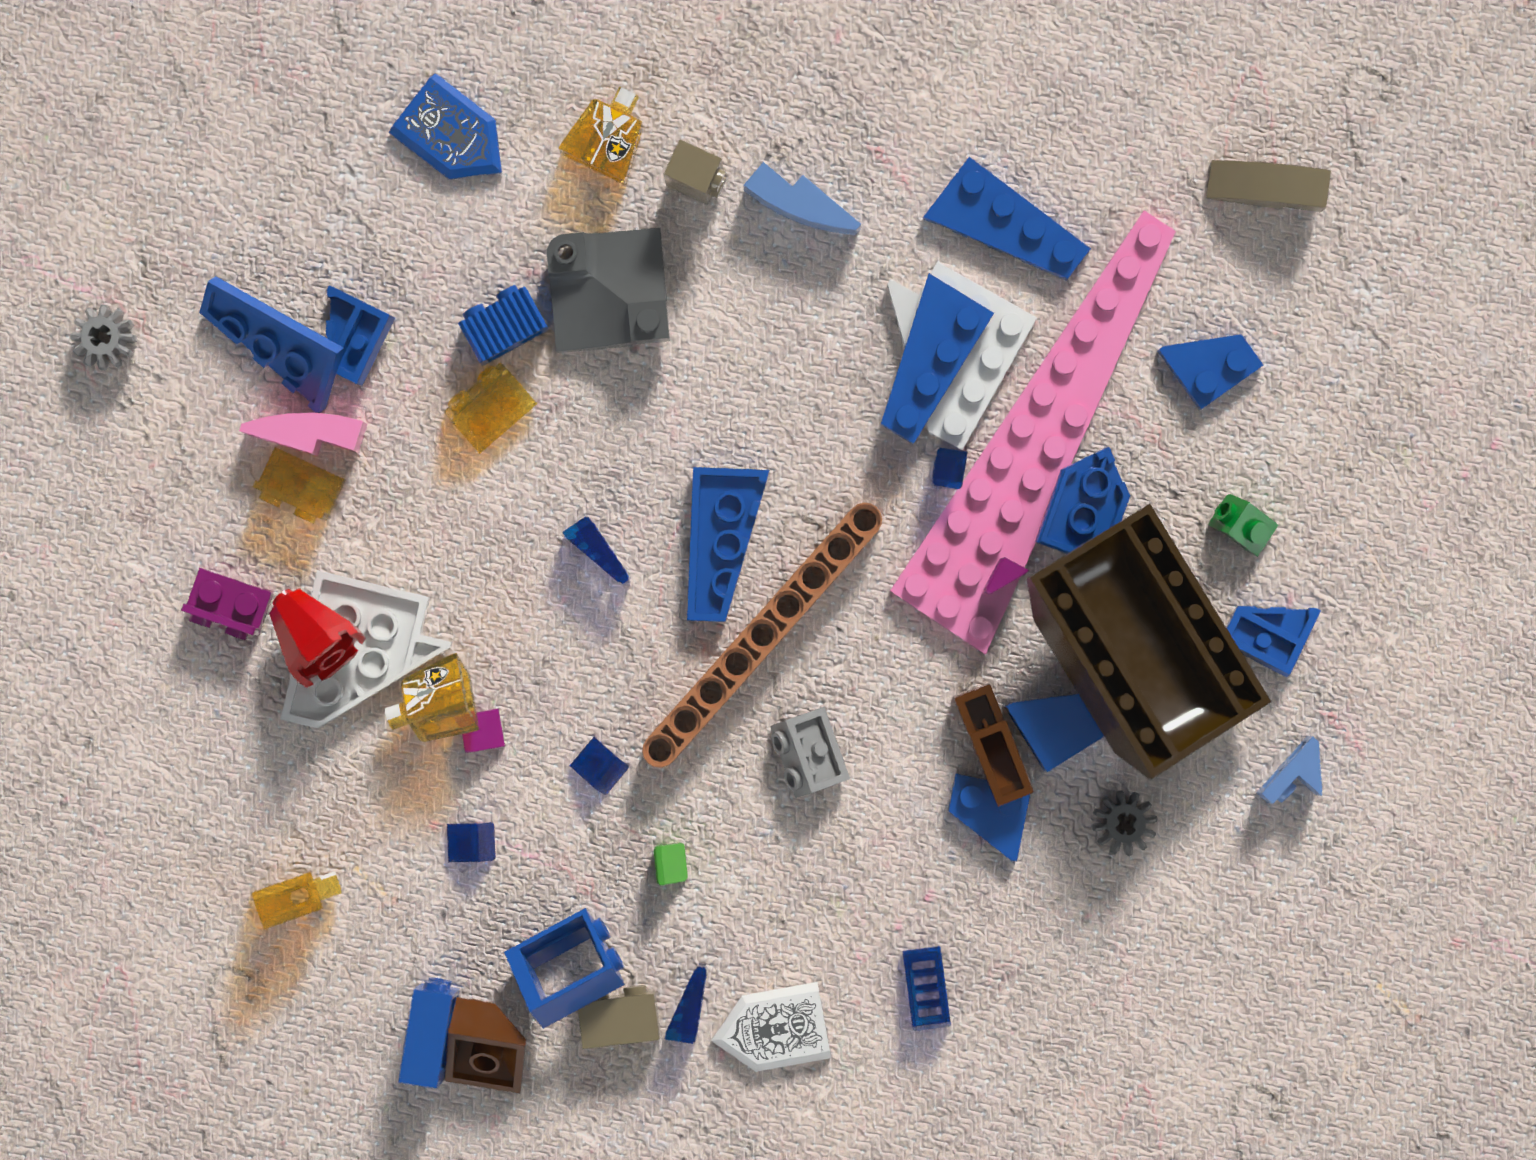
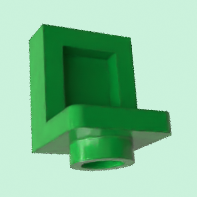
M1228 494L1217 506L1208 524L1211 528L1225 534L1247 552L1257 557L1279 526L1253 504L1232 494Z

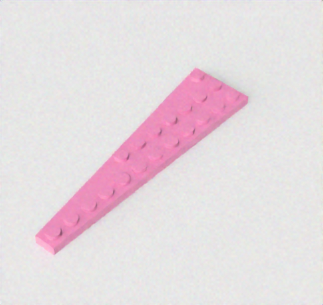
M1146 211L1142 212L890 590L891 593L984 655L988 651L1020 577L989 595L984 592L983 588L1000 558L1006 557L1025 568L1036 544L1035 541L1060 470L1072 464L1176 232Z

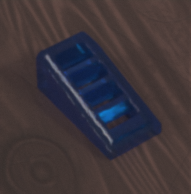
M585 516L562 532L566 539L617 582L626 585L631 581L630 575L590 517Z
M941 947L902 951L913 1031L950 1027L951 1020ZM935 960V967L917 970L912 968V963ZM937 976V983L915 985L914 979ZM939 992L938 999L917 1001L916 995ZM941 1008L942 1014L919 1017L918 1010Z
M699 963L695 967L666 1030L665 1040L689 1044L696 1042L708 970L707 964Z

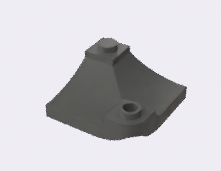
M660 228L606 233H569L558 235L551 240L547 248V263L557 353L630 347L634 344L670 341ZM565 246L573 250L571 258L566 260L559 257L560 249Z

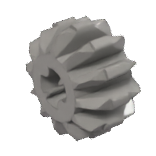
M101 305L98 315L93 309L87 308L85 312L88 321L85 322L79 318H76L74 321L78 327L82 328L81 332L70 334V339L82 342L73 349L74 354L78 356L86 354L83 363L91 367L97 361L98 368L102 371L107 370L109 359L115 367H121L122 360L119 354L122 353L128 357L133 355V351L125 347L126 343L137 342V336L126 334V332L134 327L133 321H122L124 312L118 308L111 314L109 306ZM100 331L107 333L111 337L108 344L97 339Z

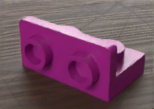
M199 568L187 604L183 603L181 611L190 614L188 621L210 628L212 622L227 626L225 634L247 640L248 634L259 636L274 593Z

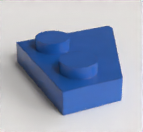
M329 285L327 297L330 298V320H326V336L329 340L344 348L336 374L363 386L396 317Z
M1242 334L1167 345L1157 351L1199 410L1264 366Z
M1237 606L1226 628L1244 656L1287 678L1291 674L1321 610L1317 608L1304 610L1270 607L1262 609L1255 606Z
M955 773L948 811L1008 859L1017 862L1030 794L997 806L987 780Z

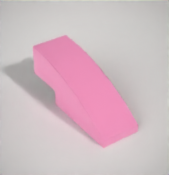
M287 413L262 417L242 423L239 431L256 438L318 456L322 442L359 453L368 424L361 420L340 415Z

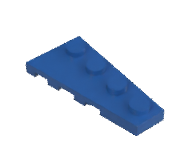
M971 157L965 161L923 216V219L928 222L941 225L956 234L966 238L969 237L987 245L991 249L1001 253L1004 252L1020 259L1026 264L1066 281L1091 249Z
M928 274L882 418L881 425L909 443H915L991 320L994 312L932 274Z
M217 276L209 280L199 313L236 345L240 342L252 352V359L263 368L269 366L283 378L281 384L292 393L298 391L310 402L308 407L315 413L324 411L344 348Z
M693 467L687 621L726 622L770 470Z

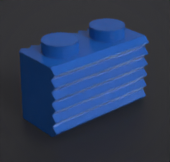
M516 285L510 286L496 295L498 301L485 308L481 303L462 314L465 320L460 321L458 324L482 366L549 330L525 286L519 290Z

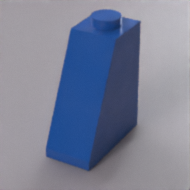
M1079 694L1010 702L1004 706L1044 772H1049L1104 737Z

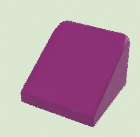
M1006 557L1000 558L983 590L988 595L992 594L1029 572V570Z
M499 709L459 715L465 753L505 746Z

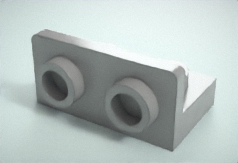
M825 707L771 725L772 745L775 751L780 754L785 768L784 778L786 784L793 791L796 798L850 779Z

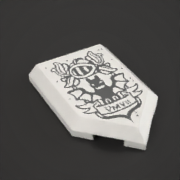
M812 982L742 995L711 1041L755 1072L831 1058L818 983Z

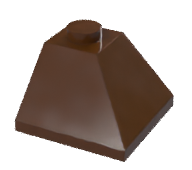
M456 998L448 1031L445 1081L520 1094L526 1039L495 1003L483 1002L478 999Z

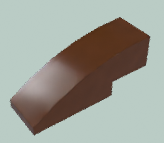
M987 683L954 696L953 700L997 806L1034 793L991 685Z

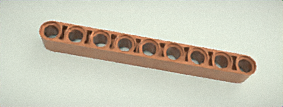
M860 503L846 514L644 742L642 750L644 759L648 764L653 767L662 768L675 761L877 534L882 525V516L876 506L871 503ZM859 511H869L874 515V528L869 531H860L856 528L853 520L855 514ZM835 539H843L849 544L850 554L843 560H835L829 555L828 545ZM815 567L824 573L825 580L821 587L811 589L803 583L802 576L808 568ZM784 596H792L799 603V611L793 617H783L777 611V603ZM757 625H768L773 630L774 638L769 645L758 646L752 641L751 634ZM741 653L746 656L748 668L743 674L733 675L727 670L726 660L731 654ZM710 681L718 683L723 691L720 701L714 704L706 703L700 694L702 686ZM683 710L693 712L697 719L696 727L688 733L678 730L675 724L677 714ZM656 739H664L671 746V754L665 761H657L650 755V745Z

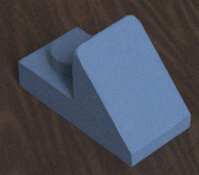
M1306 736L1256 792L1267 803L1274 804L1276 800L1280 803L1284 802L1297 787L1293 783L1296 778L1315 795L1322 796L1319 741L1316 738Z

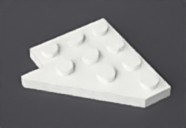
M937 262L931 272L933 276L994 312L991 320L926 423L929 434L962 451L1037 317ZM890 279L887 287L905 348L924 286L918 295Z
M317 570L311 597L353 623L366 639L363 644H360L358 641L355 642L354 646L358 650L356 656L326 680L321 681L318 676L312 677L310 679L314 685L306 688L298 683L291 674L280 719L314 728H321L449 650L453 642L421 635L430 597Z

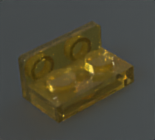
M500 362L496 366L491 365L484 369L478 375L477 383L469 390H463L454 395L448 402V408L444 413L480 454L536 406L537 403Z
M275 447L259 481L255 480L252 487L261 491L259 499L278 508L282 501L296 507L293 515L314 524L317 517L327 521L346 480Z

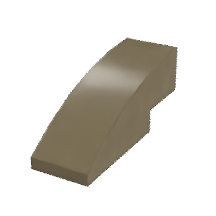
M1211 160L1206 199L1275 209L1286 207L1322 212L1327 206L1331 170L1275 163Z

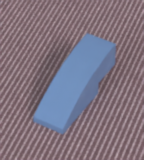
M763 162L744 184V191L762 205L785 218L808 227L849 235H856L861 229L860 222L804 175L792 186Z

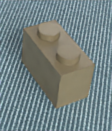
M679 139L663 174L667 187L708 205L711 196L719 197L727 179L725 177L726 171L723 170L722 158Z
M646 985L624 987V994L612 996L607 994L579 1009L578 1016L582 1049L660 1040L661 1033L656 991H647Z

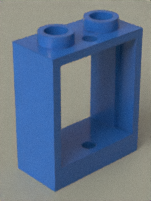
M586 908L504 952L529 1012L543 1029L625 985L619 970L624 968V965L614 947L609 949L606 944V940L610 939L611 936L601 918L594 920ZM591 938L603 967L546 998L534 969Z
M430 977L428 981L414 988L399 1083L437 1089L445 1080L448 1031L456 998L459 997L460 991L459 988L451 987L452 981Z

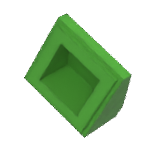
M684 844L656 845L654 848L657 884L667 885L686 881L688 874Z

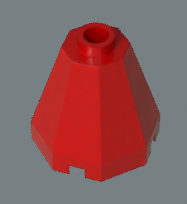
M291 589L284 590L272 602L274 606L269 615L288 671L298 683L306 688L314 685L310 679L312 677L318 676L323 681L334 675L356 656L358 650L354 646L355 642L358 641L360 644H363L366 639L353 623L301 589L294 591Z

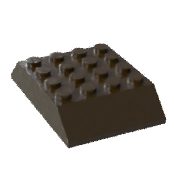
M1148 504L1027 578L1032 616L1036 626L1114 753L1149 780L1154 779L1272 702L1151 504Z

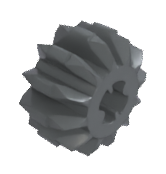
M1122 790L1116 791V805L1108 796L1102 798L1103 804L1108 810L1104 812L1101 809L1095 808L1093 814L1104 818L1103 823H1094L1091 827L1093 831H1106V833L1098 838L1097 842L1099 845H1104L1113 839L1110 845V853L1117 854L1121 843H1123L1125 855L1132 856V842H1135L1141 850H1145L1147 845L1140 837L1143 834L1150 838L1156 836L1155 831L1145 827L1146 824L1155 823L1158 819L1155 815H1143L1152 806L1149 801H1145L1136 807L1139 801V793L1132 792L1126 804L1125 794ZM1120 814L1126 817L1130 814L1133 817L1129 823L1132 829L1128 833L1123 829L1119 833L1116 829L1119 825L1117 817Z

